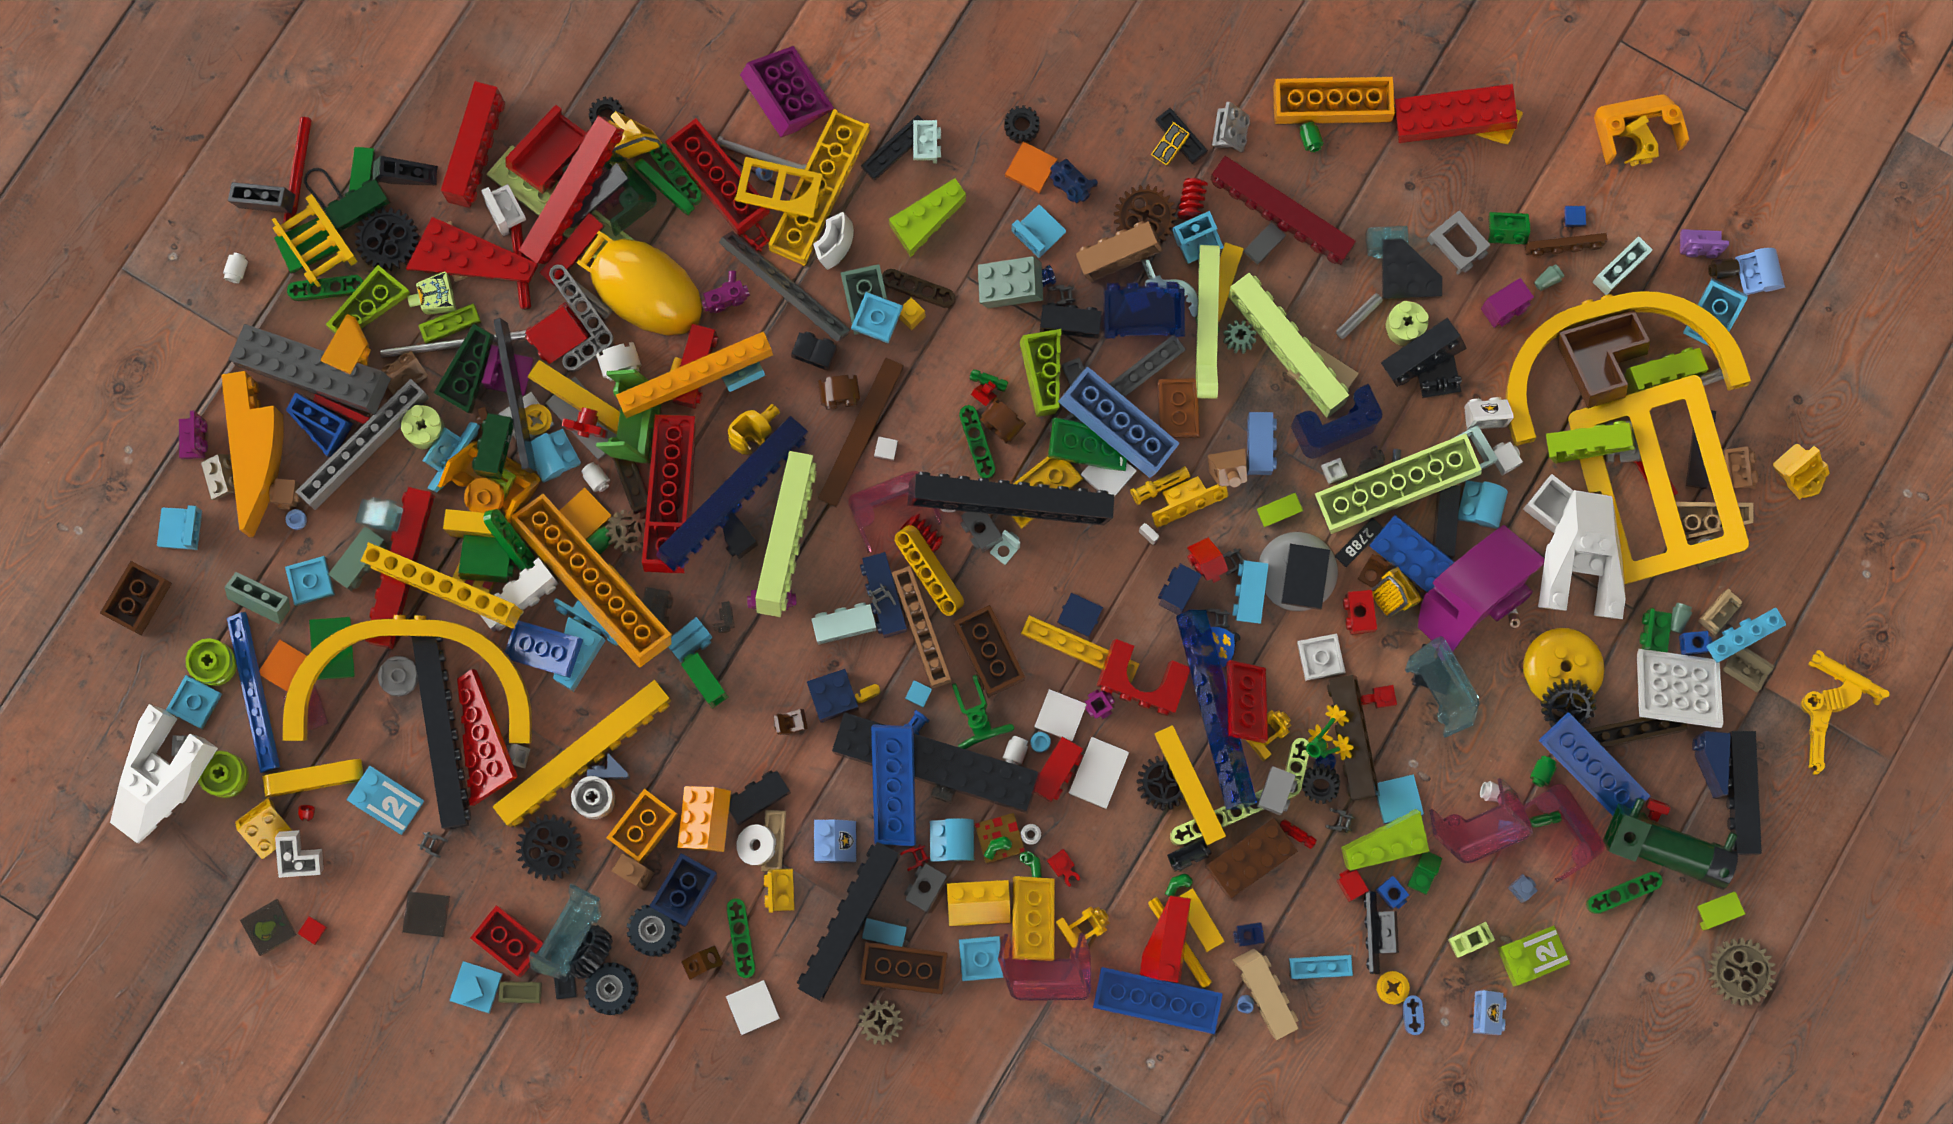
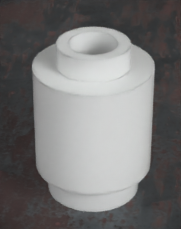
M234 253L228 256L223 272L225 280L239 284L240 280L243 279L248 264L244 255Z
M591 462L582 469L583 478L594 492H603L609 487L610 479L599 465Z
M1012 736V739L1007 744L1003 759L1008 763L1022 765L1028 749V741Z

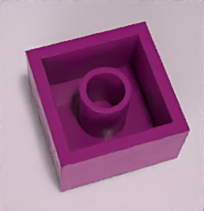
M1519 278L1487 298L1481 310L1493 328L1498 325L1503 327L1515 315L1519 317L1524 314L1527 308L1531 306L1530 302L1534 296L1523 280Z

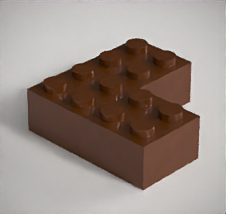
M1635 310L1559 332L1558 348L1588 409L1626 397L1628 383L1618 363L1647 355L1650 340Z

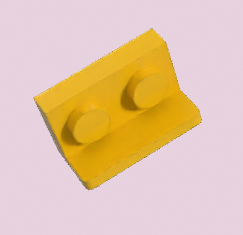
M793 868L769 869L767 875H764V887H768V895H765V908H769V913L795 910Z

